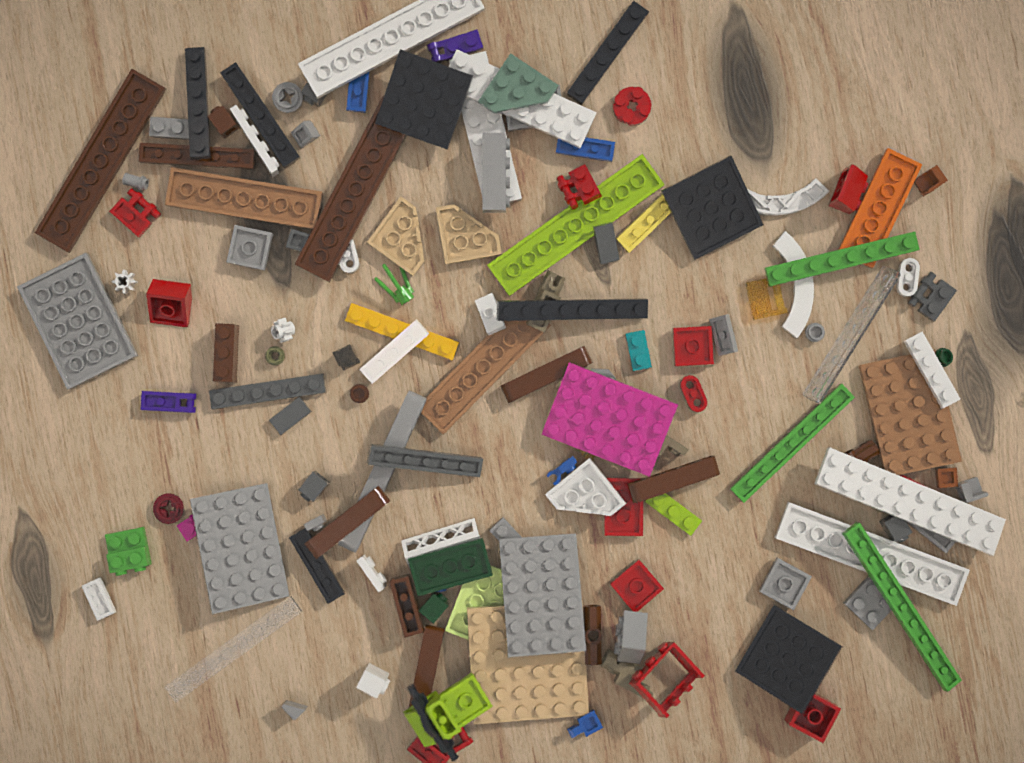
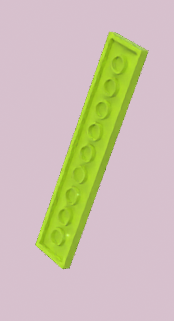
M641 154L597 186L602 197L586 205L580 200L577 202L578 207L576 209H571L570 206L487 266L510 297L594 236L593 226L609 222L613 223L665 184L644 155Z

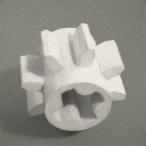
M123 270L122 274L115 273L116 278L112 283L116 284V291L122 289L123 294H127L128 290L135 291L133 287L138 281L133 279L134 273L128 275L127 270ZM124 278L126 279V283H127L126 286L123 285V284H124V281H123Z
M282 318L273 322L271 334L274 339H280V343L293 339L292 335L295 334V326L291 321L287 322L286 318Z

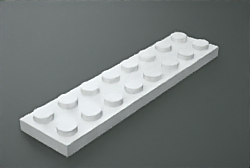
M456 50L449 65L453 69L473 75L467 98L476 102L479 101L499 71V68L460 50ZM554 93L548 103L506 110L500 113L577 148H581L597 112Z
M486 51L471 54V56L489 64ZM466 97L461 112L481 194H483V133H506L501 113L494 114L478 102ZM506 150V158H510V169H506V177H510V188H506V196H510V202L522 200L511 152Z

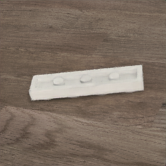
M237 105L230 108L233 117L272 177L278 175L279 171L277 168L280 165L274 156L270 158L268 155L269 148L264 141L260 142L257 138L259 133L255 126H250L246 121L249 118L244 109L239 110Z
M416 319L359 370L373 384L430 333Z
M920 332L903 341L941 409L960 400L924 333Z

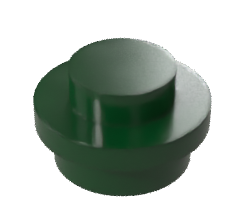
M939 348L936 350L935 355L942 367L948 366L953 361V354L949 349Z

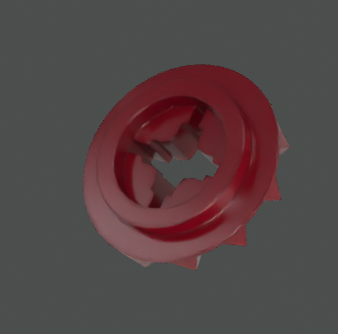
M172 493L159 496L153 505V513L156 519L164 524L177 522L182 518L185 510L183 501H181L179 496ZM171 503V507L176 508V510L170 511L168 517V511L161 507L168 506Z

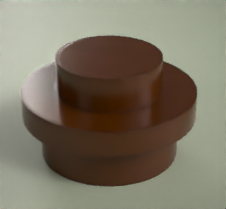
M354 385L350 390V397L356 403H363L369 397V390L365 385Z

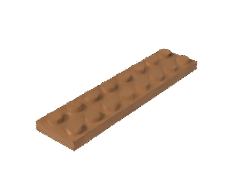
M171 167L165 205L313 230L319 218L323 192Z
M504 321L505 329L487 335L426 397L427 401L421 413L444 435L544 332L527 325V321Z

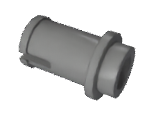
M125 173L122 183L142 191L148 188L149 179L145 176L139 177Z

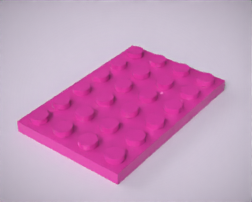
M569 362L541 435L650 477L678 404Z

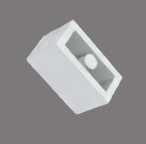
M369 663L356 688L378 698L379 694L383 695L389 685L390 680L387 678L390 673Z

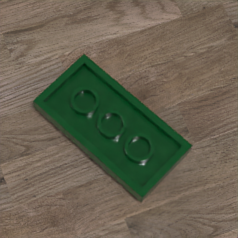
M483 537L408 558L418 596L493 576Z

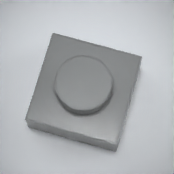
M322 514L305 523L304 526L307 531L313 529L315 532L324 527L323 523L327 519Z

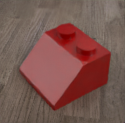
M853 164L845 168L841 172L828 206L847 214L857 211L861 204V200H859L861 193H864L868 187V182H866L868 175Z
M153 279L146 293L150 323L188 328L192 304L191 284Z

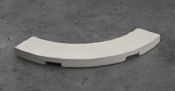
M816 178L806 187L788 195L766 196L747 189L758 214L769 216L787 215L804 210L822 199L829 192Z
M786 231L783 232L772 246L785 262L806 258L798 243ZM813 276L793 281V304L781 327L795 338H798L803 331L812 310L814 298Z

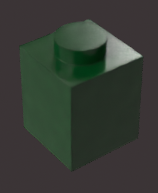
M434 592L419 609V612L434 624L449 606L448 598L441 592Z

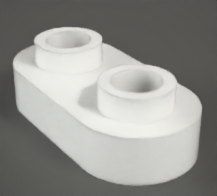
M353 239L340 262L341 269L346 273L356 272L360 265ZM349 260L353 261L352 267H347Z
M913 258L901 261L898 268L896 290L904 297L915 294L918 287L920 265ZM906 265L910 266V272L906 271ZM904 284L908 285L907 291L903 289Z

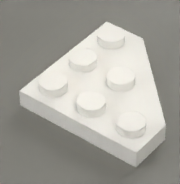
M591 458L586 460L545 494L557 510L612 516L627 504Z

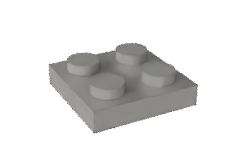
M234 225L226 262L265 271L273 233Z
M776 557L759 592L794 610L812 576Z
M870 576L843 602L871 630H874L892 611Z

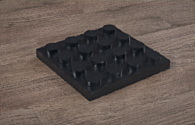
M400 49L375 124L448 150L473 75Z
M731 155L661 190L694 260L764 225Z
M774 605L735 672L799 713L804 714L843 646Z

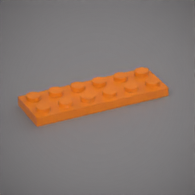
M889 148L885 150L861 200L860 207L856 211L838 250L888 238L923 164ZM876 261L866 263L863 265L869 268H873Z

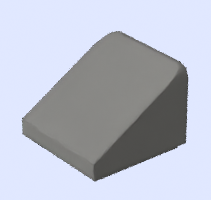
M310 120L303 121L291 132L300 148L305 147L320 137L319 132Z
M288 700L282 705L284 711L293 720H296L308 707Z

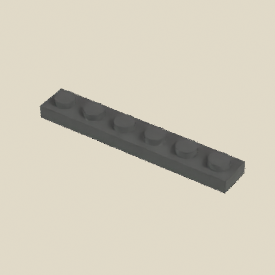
M324 374L209 390L211 409L326 393Z
M370 444L367 464L480 477L483 458Z

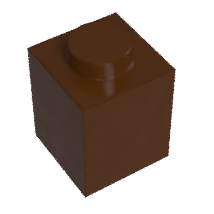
M223 105L215 107L211 110V114L208 115V118L224 139L240 128Z

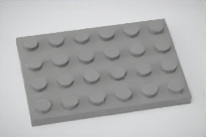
M84 253L17 286L67 390L138 356L88 253Z
M267 483L190 499L212 614L289 597Z
M576 534L499 539L508 657L586 651Z

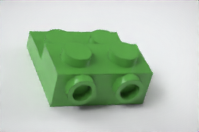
M145 527L105 535L108 549L106 557L110 573H115L116 576L127 574L129 569L139 572L146 570V566L152 564Z

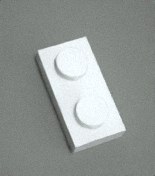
M364 554L357 560V563L378 592L382 591L387 586L385 584L387 580L381 572L378 573L374 567L376 565L370 556L366 557Z

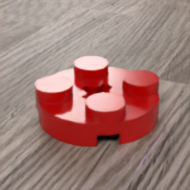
M641 87L624 88L614 99V115L621 123L623 122L629 126L639 125L647 119L651 112V99ZM629 102L637 104L635 111L627 108Z

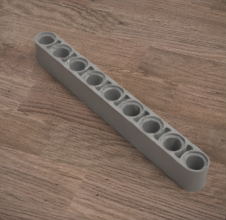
M409 390L383 446L406 447L427 398ZM374 466L358 501L377 486L385 492L395 468ZM374 515L340 540L338 545L356 553Z

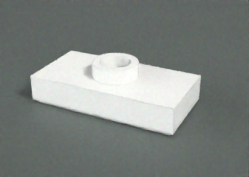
M492 293L475 300L488 335L506 328L504 321H497V302Z
M101 577L82 585V589L97 621L116 613V609Z

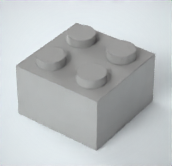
M624 610L623 616L619 617L615 630L617 642H615L614 654H617L618 662L641 663L646 650L648 613Z

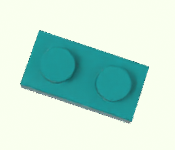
M645 330L626 333L632 371L652 368Z

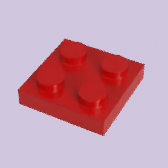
M712 326L672 328L674 366L714 364Z
M639 559L609 583L630 609L638 612L664 590Z

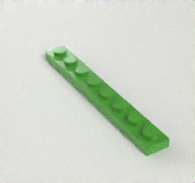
M914 231L766 267L764 270L768 286L771 287L919 251L920 248L916 232Z
M842 383L839 384L747 471L730 490L745 503L855 398Z

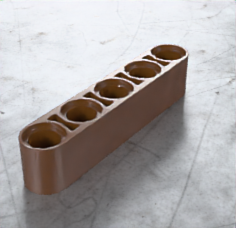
M580 347L501 385L500 387L507 402H513L563 378L569 362L581 367L592 364L593 362L586 347Z
M713 455L631 482L627 485L633 503H637L718 476L720 471L716 458Z
M377 486L308 540L305 546L316 559L388 504L390 499Z
M428 624L425 626L413 683L419 693L423 692L425 696L432 693L445 628ZM412 696L410 698L409 708L413 706L411 703V700L413 699Z

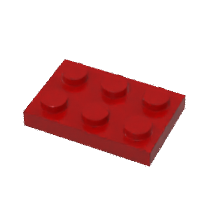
M607 478L627 504L612 516L604 515V536H643V501L633 503L627 485L643 478Z

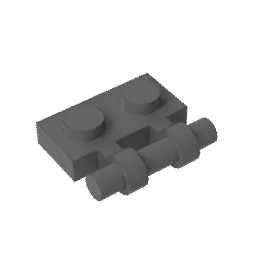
M930 272L927 277L921 280L922 284L915 294L911 295L912 298L908 304L915 307L919 302L921 306L917 311L932 322H935L957 290L942 279L935 284L933 280L936 274ZM927 289H930V294L925 298L923 294Z

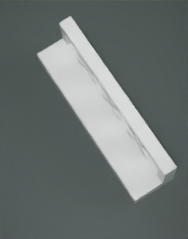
M475 518L414 536L401 542L405 560L410 568L409 557L480 538ZM473 526L474 531L469 533L462 532L464 528ZM447 533H455L450 539L444 538ZM430 538L437 539L434 544H426ZM418 544L416 549L408 551V545Z

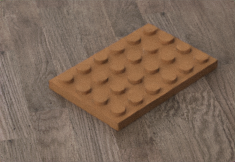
M911 354L859 365L876 443L880 452V460L884 470L901 475L962 462L949 406L941 409Z

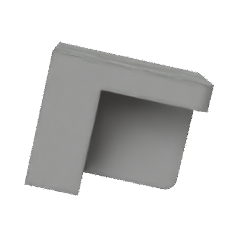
M977 477L958 482V487H956L960 501L965 503L988 496L987 492L982 491Z

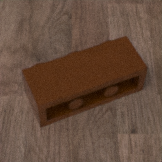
M215 323L213 381L237 382L239 325Z
M406 574L391 578L389 582L404 638L423 633L425 628L421 613L419 612L411 575Z

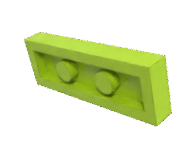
M666 493L644 501L690 536H692L702 522L701 519Z

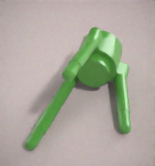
M383 264L382 267L397 290L393 293L377 277L374 280L393 297L396 303L400 302L401 305H404L413 299L412 293L414 290L410 286L405 270L400 267L406 287H401L386 264Z

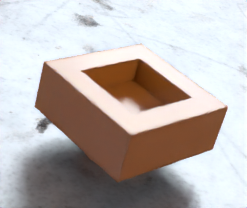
M957 467L935 469L937 488L958 487Z

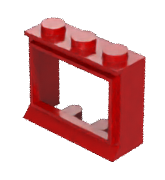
M663 642L657 648L658 652L645 661V666L641 670H637L629 682L655 710L658 716L662 718L670 716L666 711L671 706L679 705L681 701L678 698L683 692H690L693 689L691 683L696 678H703L705 676L675 642ZM670 652L688 673L659 704L641 685V682L665 655Z

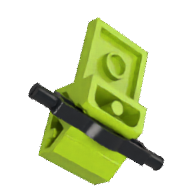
M470 673L440 694L435 690L428 696H425L423 692L419 693L414 684L409 685L406 689L413 698L411 700L413 706L403 713L424 747L437 744L442 753L447 752L451 761H455L459 756L453 749L455 743L451 737L461 731L460 728L493 706L473 673Z

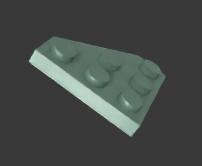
M510 53L478 103L494 114L536 104H545L550 101L559 85Z

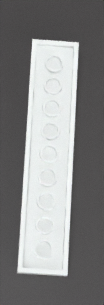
M418 0L298 63V66L316 98L319 99L398 57L400 49L407 52L483 12L485 7L481 0Z
M830 447L826 450L814 483L994 556L1006 521L1004 518Z
M787 502L774 538L866 572L842 535V532L851 525ZM866 531L900 585L957 606L970 571L969 569Z

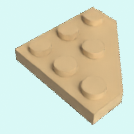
M400 196L367 243L414 277L425 262L417 208Z
M455 204L436 207L446 265L502 255L498 234L485 227Z

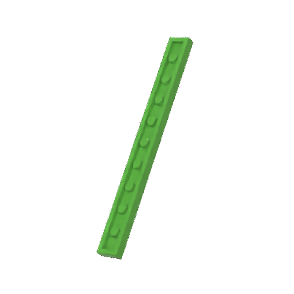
M855 522L842 532V535L942 689L949 692L962 681L861 523Z

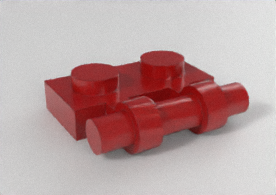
M585 164L568 172L571 179L565 180L563 175L558 176L556 179L558 181V188L564 193V199L571 209H576L578 207L577 202L580 200L586 205L602 197ZM575 187L578 192L572 193L570 189Z
M131 188L127 194L132 198L127 201L122 197L109 212L140 238L153 224L147 219L149 215L157 219L161 213L153 203H149L144 199L142 193L136 192ZM136 204H140L144 208L141 213L134 208Z

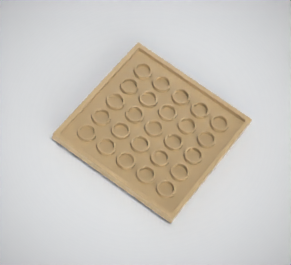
M504 605L467 607L470 673H473L493 706L473 719L474 724L573 717L589 713L585 651L508 657Z

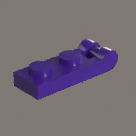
M478 29L439 42H432L427 45V48L432 54L431 60L442 63L451 60L456 50L470 54L483 50V45ZM443 48L445 54L441 55L438 50Z
M142 391L141 410L196 413L194 399L197 398V394ZM181 399H187L186 407L181 406Z

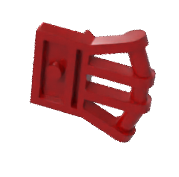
M464 727L460 728L461 731L458 733L462 742L453 747L455 752L473 743L472 738L467 735ZM418 736L407 748L422 763H446L450 759L447 752L442 753L437 744L424 747Z

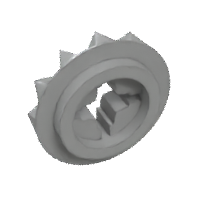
M284 82L274 89L272 100L279 111L286 113L296 112L301 107L303 95L301 94V89L296 84ZM284 91L288 93L289 96L293 95V97H291L292 104L288 103L287 100L283 101V99H285Z

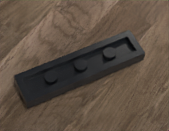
M304 528L289 537L326 602L329 604L344 595L345 592L324 556L321 555L316 559L305 546V543L312 538V535Z

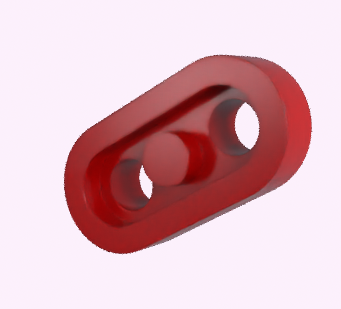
M692 375L683 377L680 381V388L689 409L693 412L705 410L707 398L698 378ZM688 381L693 384L691 389L686 387ZM695 399L700 401L699 406L694 405Z

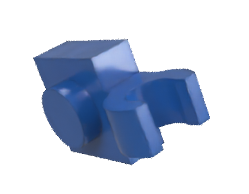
M571 456L556 469L547 473V477H550L552 474L557 476V480L553 482V485H557L560 482L561 474L564 472L569 474L576 468V459Z
M592 709L589 713L577 718L579 724L573 725L567 730L571 738L576 737L582 732L587 737L602 729L603 726L594 709Z

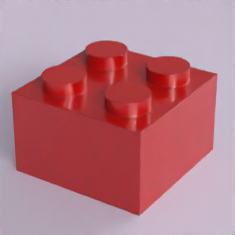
M816 693L804 714L790 707L784 720L793 728L824 743L841 708Z

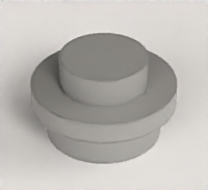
M812 323L807 326L805 335L809 341L818 342L823 339L825 330L821 324Z

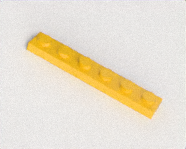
M351 303L345 319L346 322L393 339L410 325ZM429 332L430 334L415 346L453 360L459 342Z

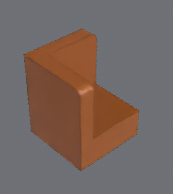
M938 165L916 178L914 184L924 197L948 180Z

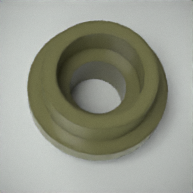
M273 346L266 351L265 357L269 364L279 365L284 361L285 353L280 347ZM277 352L279 355L278 359L274 360L272 357L273 353Z

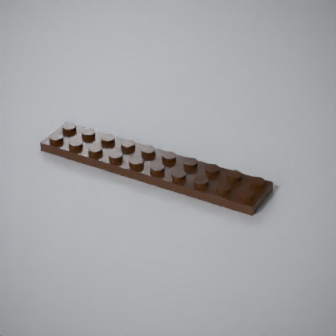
M131 69L39 224L35 234L66 252H71L167 90L165 87Z
M382 96L295 262L296 266L329 283L407 136L375 124L384 96Z

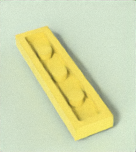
M663 194L616 237L617 242L627 253H630L671 213Z

